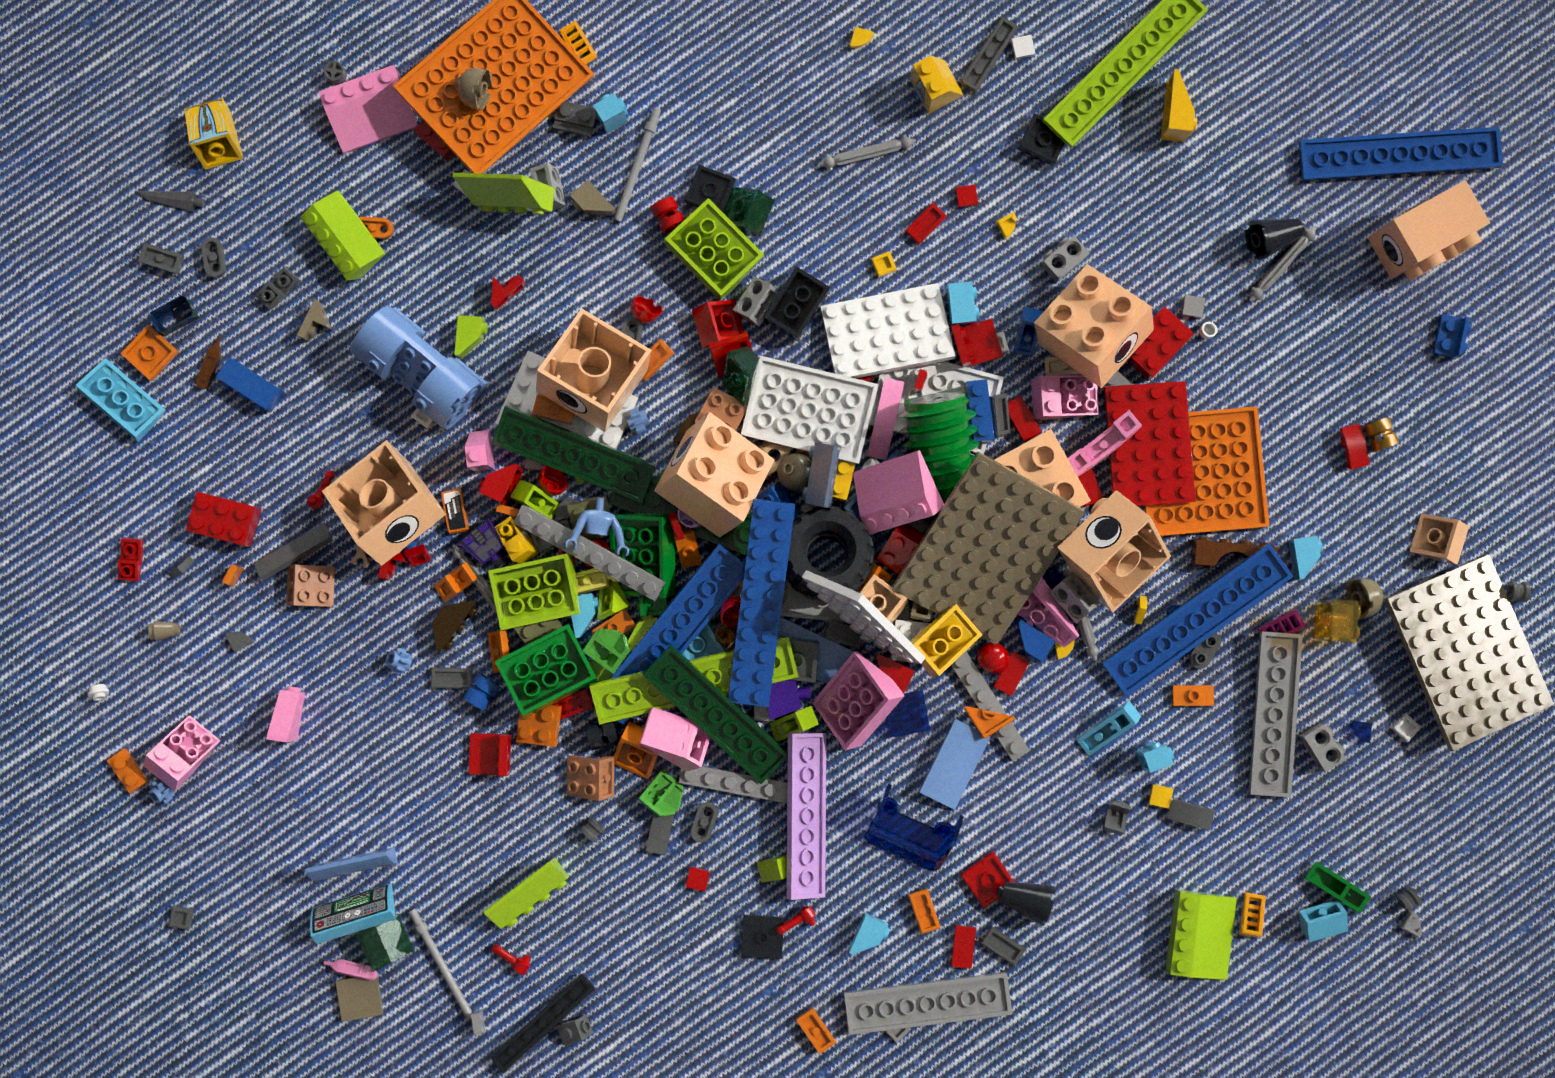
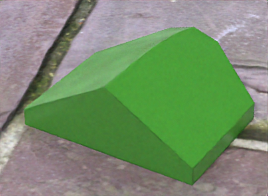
M599 628L582 650L612 674L617 671L630 652L627 637L618 630Z
M662 769L638 800L658 817L674 815L681 806L684 786Z

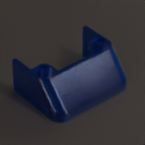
M888 783L865 832V841L870 845L927 870H939L957 841L964 816L960 815L955 825L942 821L936 823L933 828L897 812L898 803L894 798L888 797L892 784Z

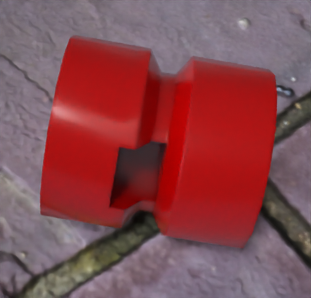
M673 196L661 199L651 206L655 219H659L658 225L663 234L672 232L685 220L682 213L677 211L678 205Z

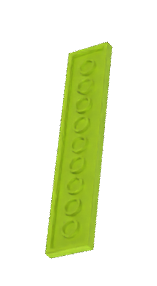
M1162 0L1042 122L1065 144L1072 148L1206 14L1208 9L1199 0Z
M789 637L777 640L772 683L798 677ZM734 650L689 660L723 693L729 694ZM644 671L589 685L599 725L650 713L652 707L663 710L675 707V705L643 676Z

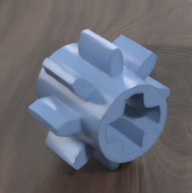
M638 407L629 410L630 415L626 416V420L630 430L636 429L637 433L645 431V425L650 424L645 410L639 411Z
M397 648L396 651L392 650L386 657L387 668L391 669L393 673L400 674L401 671L405 672L411 666L410 654L406 653L405 649Z
M159 778L152 782L149 787L151 789L149 796L156 803L163 801L166 804L175 795L173 793L174 790Z

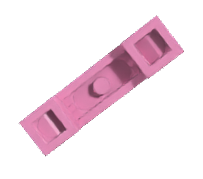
M884 378L867 452L869 457L887 460L902 396L903 381Z
M1130 410L1114 421L1111 427L1083 449L1080 448L1068 458L1077 476L1082 475L1110 455L1142 427Z

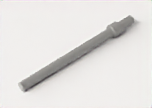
M653 108L650 119L645 124V133L614 220L621 222L651 137L655 134L658 127L656 123L661 112L658 108Z
M416 909L409 911L408 913L416 926L414 927L418 935H421L466 1019H471L473 1012L432 940L426 922L422 921Z

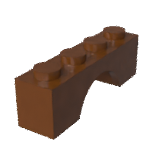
M1199 537V540L1192 541L1191 565L1216 566L1218 560L1226 553H1236L1246 559L1266 545L1267 542L1251 545L1252 541L1239 540V544L1231 543V539H1219V542L1211 541L1210 537ZM1273 547L1278 554V547Z

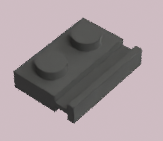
M565 101L556 110L552 128L553 130L592 138L597 119L595 109Z

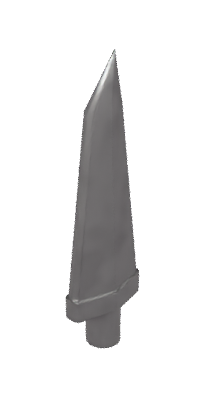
M137 191L149 201L194 212L195 206H205V199L196 198V193L193 191Z

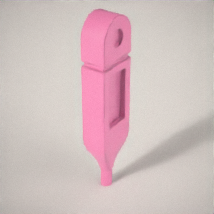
M342 959L334 962L324 961V965L330 966L342 975L368 981L375 980L378 975L376 969L372 966Z

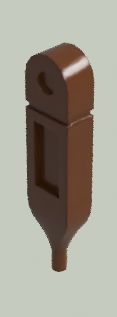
M219 336L215 344L207 350L199 372L200 374L196 380L197 386L204 390L210 387L221 358V337Z

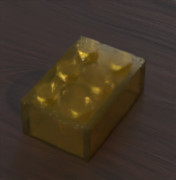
M1338 599L1316 601L1314 641L1356 643L1360 635L1357 621L1361 615V607L1358 606V601Z

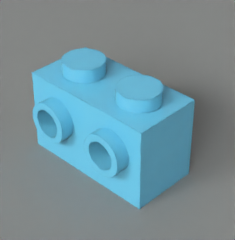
M614 93L612 95H604L599 99L598 103L593 105L606 133L628 122L626 118L628 114L627 107L622 98L617 99Z
M972 281L948 284L946 290L950 326L975 324L976 319H979V308L975 307L974 299H977L976 287H973Z
M1152 741L1146 743L1143 749L1136 751L1143 771L1152 773L1174 765L1172 749L1165 744H1160V742Z
M1338 900L1299 911L1300 928L1309 942L1348 931L1347 912Z

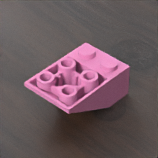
M1083 375L1039 376L1031 380L1033 416L1035 420L1099 415L1097 385Z
M652 707L639 744L683 770L691 771L702 767L710 737L692 720Z
M188 716L146 755L143 766L172 790L176 791L194 773L218 745L220 740L191 716Z

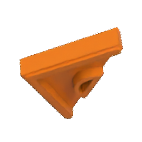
M969 706L963 707L983 739H986L1016 719L1014 716Z

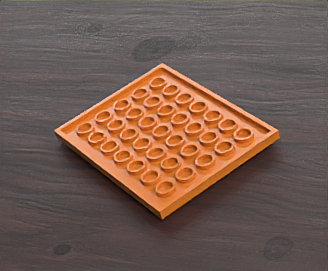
M492 0L395 83L393 89L472 173L484 174L592 79L595 74L527 0ZM473 67L489 70L492 75V87L488 86L487 93H490V98L482 110L472 109L464 105L460 101L455 89L457 78H460L465 70Z

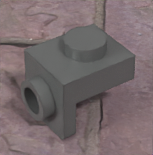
M1111 801L1106 808L1102 830L1122 836L1131 806L1126 805L1122 801Z
M586 1014L556 1026L563 1046L582 1041L593 1034Z

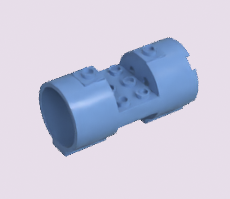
M383 307L359 330L351 344L350 352L382 379L392 376L397 383L403 385L414 396L411 403L417 409L425 413L443 429H450L463 418L472 402L475 403L478 397L482 395L487 382L457 357L455 359L452 357L446 359L423 340L425 331L396 307Z

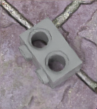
M549 163L531 168L532 179L555 188L552 211L565 207L559 169Z
M1075 235L1070 239L1068 237L1064 238L1058 244L1059 248L1055 252L1050 250L1043 256L1044 261L1041 266L1056 283L1090 254ZM1067 248H1074L1076 255L1068 254ZM1058 260L1061 263V268L1053 267L1052 261Z
M754 276L733 311L742 319L760 326L765 314L778 296L779 291L772 284Z
M1074 572L1062 580L1050 592L1052 597L1076 624L1100 604V601Z
M1319 723L1299 735V738L1318 769L1327 772L1346 760L1344 756L1345 750L1340 743H1336L1334 740L1333 730L1328 725ZM1318 732L1322 734V741L1320 743L1315 741V735ZM1328 750L1333 752V758L1330 761L1326 758Z

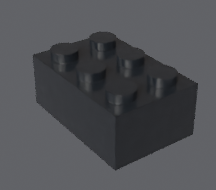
M796 266L765 314L764 321L799 342L830 293L831 287Z

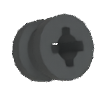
M330 61L325 65L324 74L332 84L339 85L346 81L347 72L339 62Z
M1510 581L1508 583L1507 597L1509 601H1516L1518 599L1521 602H1527L1529 600L1531 588L1528 582L1517 583L1516 581Z
M593 817L588 820L586 826L580 828L581 832L594 843L598 840V835L606 831Z
M1411 887L1406 888L1403 894L1399 893L1396 895L1397 901L1407 913H1410L1413 907L1422 904V900Z

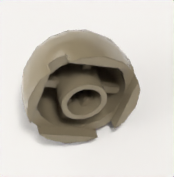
M476 67L467 69L455 82V89L459 99L464 105L472 109L482 110L485 108L490 98V93H487L488 86L492 87L491 72Z
M796 452L785 456L780 461L777 469L778 480L781 485L793 493L803 492L804 486L808 487L809 479L806 478V471L808 466L811 467L812 459L804 453Z
M1357 578L1348 581L1345 585L1344 590H1347V597L1344 596V603L1351 616L1365 619L1377 614L1381 610L1384 595L1382 589L1374 580Z

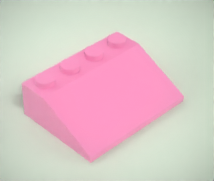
M394 65L319 91L325 112L343 154L412 130L418 126L412 108L393 89V85L401 79Z
M920 450L853 472L860 518L868 529L869 535L933 516L944 505Z
M854 651L812 704L844 750H849L864 744L902 700L904 694L893 679L859 652Z

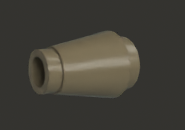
M154 621V623L148 625L150 640L155 639V641L180 635V624Z

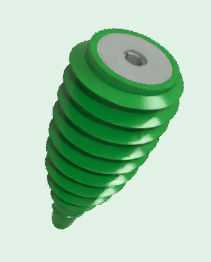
M961 392L936 393L904 401L905 411L897 415V417L907 421V426L899 430V432L909 434L910 439L902 447L909 448L912 452L920 450L944 504L975 456L970 451L979 445L978 441L969 438L970 435L978 430V427L968 423V420L975 417L977 413L974 410L967 409L966 404L969 402V398L965 397V393ZM939 511L935 515L927 517L925 519H932L934 521Z

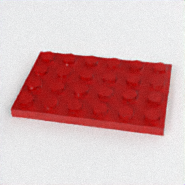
M1186 381L1105 386L1104 397L1107 429L1128 410L1132 412L1142 425L1134 435L1109 455L1112 494L1117 490L1136 506L1196 502Z

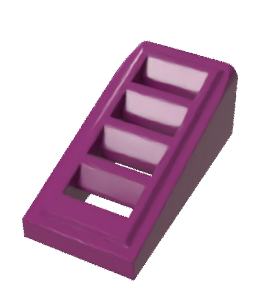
M1295 609L1260 626L1257 630L1259 633L1260 631L1267 632L1266 629L1269 628L1271 632H1277L1273 626L1276 624L1281 633L1293 634L1306 626ZM1289 617H1292L1296 627L1293 626ZM1281 621H1285L1289 629L1288 631L1285 630Z

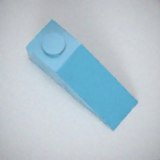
M1128 700L1080 736L1077 741L1090 756L1135 726L1141 715Z

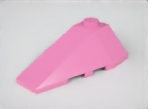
M1041 578L1018 615L1027 620V624L1030 626L1035 624L1039 629L1043 630V634L1065 647L1077 639L1079 634L1063 608L1050 594L1051 589L1046 581Z

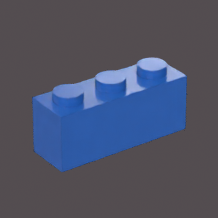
M231 357L228 358L216 376L221 380L220 385L228 390L234 388L238 391L237 396L245 401L248 399L254 401L253 406L262 412L265 409L272 412L285 393Z
M987 379L967 381L964 385L965 395L969 398L967 409L974 410L977 413L975 417L969 420V424L978 427V430L971 435V439L978 441L979 444L993 442L995 438Z

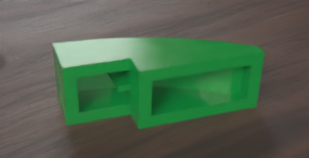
M1317 861L1305 878L1358 914H1361L1371 898L1370 895Z

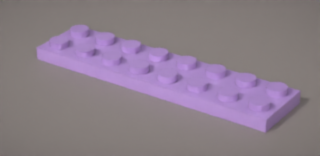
M788 733L787 899L825 897L826 733Z

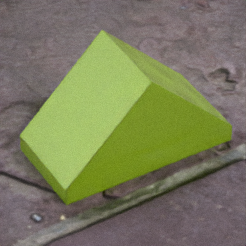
M611 580L609 581L610 587L599 590L597 619H605L630 606L618 582Z
M787 854L757 862L762 883L787 878Z

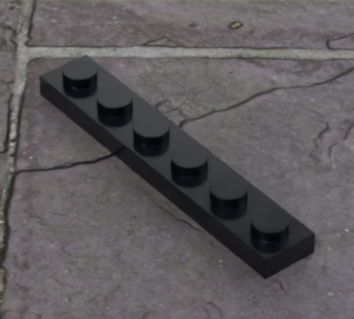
M582 973L490 1057L503 1074L506 1073L596 990V987Z

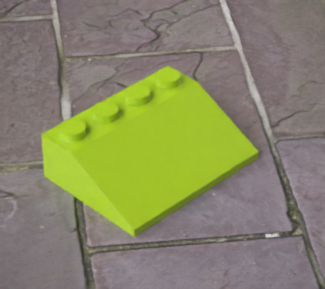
M453 173L452 177L474 206L480 207L482 212L493 213V210H498L500 213H510V210H515V213L527 214V211H532L533 214L544 215V212H552L555 188L524 175Z
M709 198L665 238V246L720 301L764 257V254Z
M568 553L488 571L500 630L580 614L576 571L573 557Z
M1175 889L1166 972L1170 975L1190 978L1227 980L1236 897Z

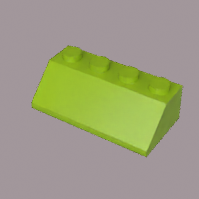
M335 191L312 204L300 217L347 281L361 279L386 254L340 191Z
M554 857L483 913L500 929L505 926L509 929L518 922L517 917L523 913L526 916L534 910L533 905L536 902L540 901V903H543L551 897L549 892L555 888L557 891L567 884L565 880L569 878V875Z

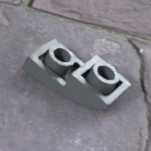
M283 267L271 282L267 281L255 297L269 310H272L301 280L287 267Z
M1173 798L1167 818L1210 830L1215 810Z

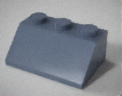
M815 442V445L810 447L809 458L812 459L811 467H807L806 478L809 479L808 487L804 486L802 499H806V504L827 508L831 506L840 446Z

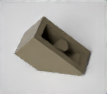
M589 180L584 182L570 195L573 200L571 202L572 206L578 212L582 210L585 215L614 216L616 214L614 207Z

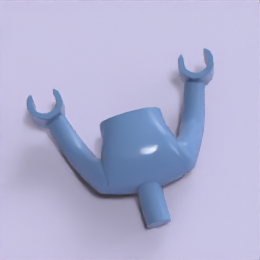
M597 497L595 509L584 510L580 514L570 539L565 540L563 543L564 549H567L569 541L573 543V550L577 548V539L584 525L586 527V534L607 536L611 526L617 541L615 554L618 556L621 548L624 549V557L629 554V549L624 544L622 528L615 515L603 511L605 498Z

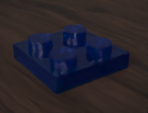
M923 690L903 693L904 697L886 717L890 738L930 730Z

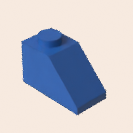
M1023 307L1013 353L1033 357L1038 340L1034 322L1043 313L1042 310Z
M1018 620L1016 626L1022 650L1027 654L1026 658L1034 663L1037 661L1043 662L1054 645L1055 640L1024 621Z

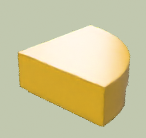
M855 27L850 48H860L872 40L874 32Z
M1014 212L996 221L1005 240L1012 235L1016 226V215Z
M1140 595L1137 600L1138 609L1136 614H1134V623L1142 624L1147 611V597Z
M1075 640L1065 647L1057 642L1054 643L1057 660L1066 657L1072 651Z

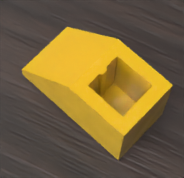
M510 516L494 528L511 560L520 564L525 563L539 553L530 536L520 526L514 524L515 520Z

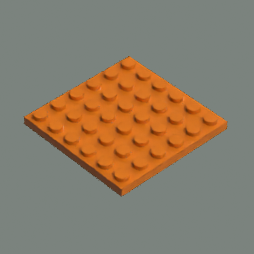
M1258 407L1188 412L1196 502L1144 506L1145 513L1153 520L1160 536L1270 527Z

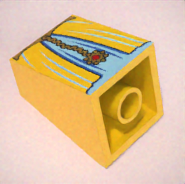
M931 55L913 64L910 81L928 114L963 97V93L945 60Z
M223 98L184 109L189 145L205 170L243 159L232 115Z

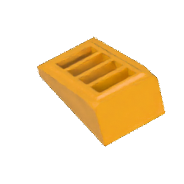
M576 20L559 30L563 40L578 56L587 51L590 52L589 55L581 59L586 65L598 58ZM579 37L581 38L579 41L575 42L574 44H571V42ZM583 44H585V47H584V48H582V49H580L579 51L576 52L575 49H577V48H579L580 46H582Z
M1244 893L1239 935L1253 938L1262 937L1266 896ZM1249 900L1260 902L1259 906L1249 904ZM1248 909L1258 910V914L1250 913ZM1247 918H1255L1257 922L1247 921ZM1247 926L1256 927L1255 931L1246 928Z

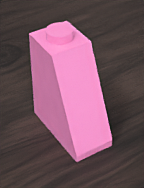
M490 430L469 433L465 444L467 467L474 472L495 470Z
M287 686V690H280L266 739L281 742L298 740L305 692H299L300 688Z

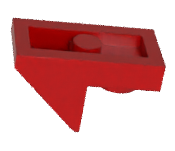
M518 275L517 277H511L503 288L493 276L491 305L497 311L527 284Z
M403 551L393 556L382 566L380 565L379 578L390 580L391 576H394L396 570L394 560L410 563Z

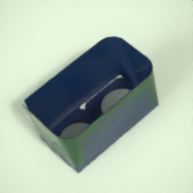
M179 296L148 314L156 330L166 336L200 318L191 300L184 296ZM190 306L193 313L184 320L180 315L181 309ZM173 316L177 324L168 329L164 328V318Z

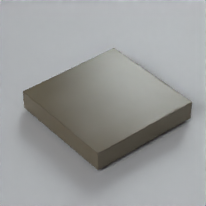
M378 975L373 981L355 977L335 981L342 1022L384 1014Z

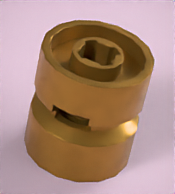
M1389 417L1363 426L1367 436L1372 438L1370 444L1374 452L1399 443L1396 433L1391 431L1393 425ZM1381 433L1384 434V439H1383V440H1382V438H1381L1380 435H1379V434H1381Z

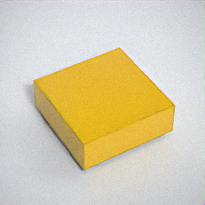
M890 251L871 258L878 278L897 271Z
M1152 784L1148 804L1169 809L1173 788Z

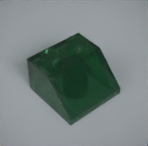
M733 187L723 213L743 234L760 237L771 212L774 199L757 189Z
M748 346L727 353L722 384L743 407L748 406L759 363V357Z
M395 914L396 920L364 929L356 934L373 972L415 951L399 914Z

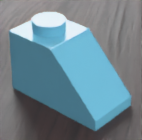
M1318 536L1288 540L1294 580L1304 579L1321 557L1322 543L1321 540H1318Z
M592 593L578 596L580 614L571 615L576 638H582L597 615L599 601L598 597H594Z
M865 912L849 947V953L854 955L880 945L882 940L885 941L890 932L888 923Z

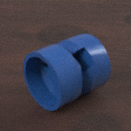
M479 673L474 680L475 686L469 687L463 697L477 708L485 711L491 703L490 697H494L501 686L484 674Z

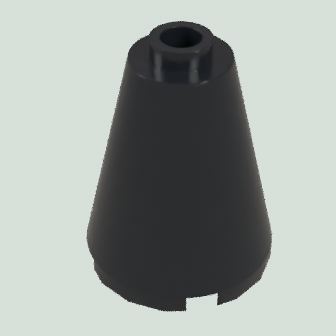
M1296 218L1252 220L1247 224L1249 229L1245 230V241L1248 250L1255 253L1256 256L1253 257L1262 260L1301 238L1305 228L1303 223Z
M1004 881L1003 885H998L996 896L999 897V902L1038 925L1044 926V922L1048 921L1054 903L1050 897L1051 894L1055 895L1056 890L1051 885Z

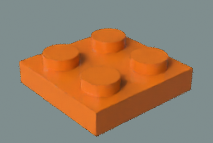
M148 324L120 354L145 377L153 381L177 356L179 351Z
M550 705L525 719L520 712L516 742L557 747L562 706Z

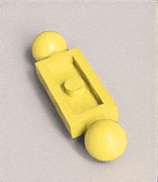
M596 568L576 573L578 595L610 587L609 580L619 582Z

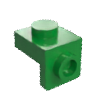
M640 596L637 601V610L640 612V617L661 615L669 605L668 597L657 598L654 601L648 597Z

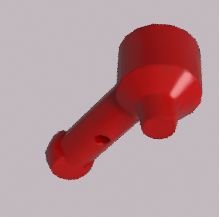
M331 470L325 472V477L316 494L310 495L307 499V504L312 509L319 510L324 506V494L322 491L329 486L335 477L334 472Z
M811 905L802 907L798 915L777 927V934L782 935L801 922L808 923L810 926L815 925L814 918L816 914Z
M494 944L491 951L513 965L512 968L517 974H526L531 966L529 962L531 956L526 954L524 957L516 958L500 945Z

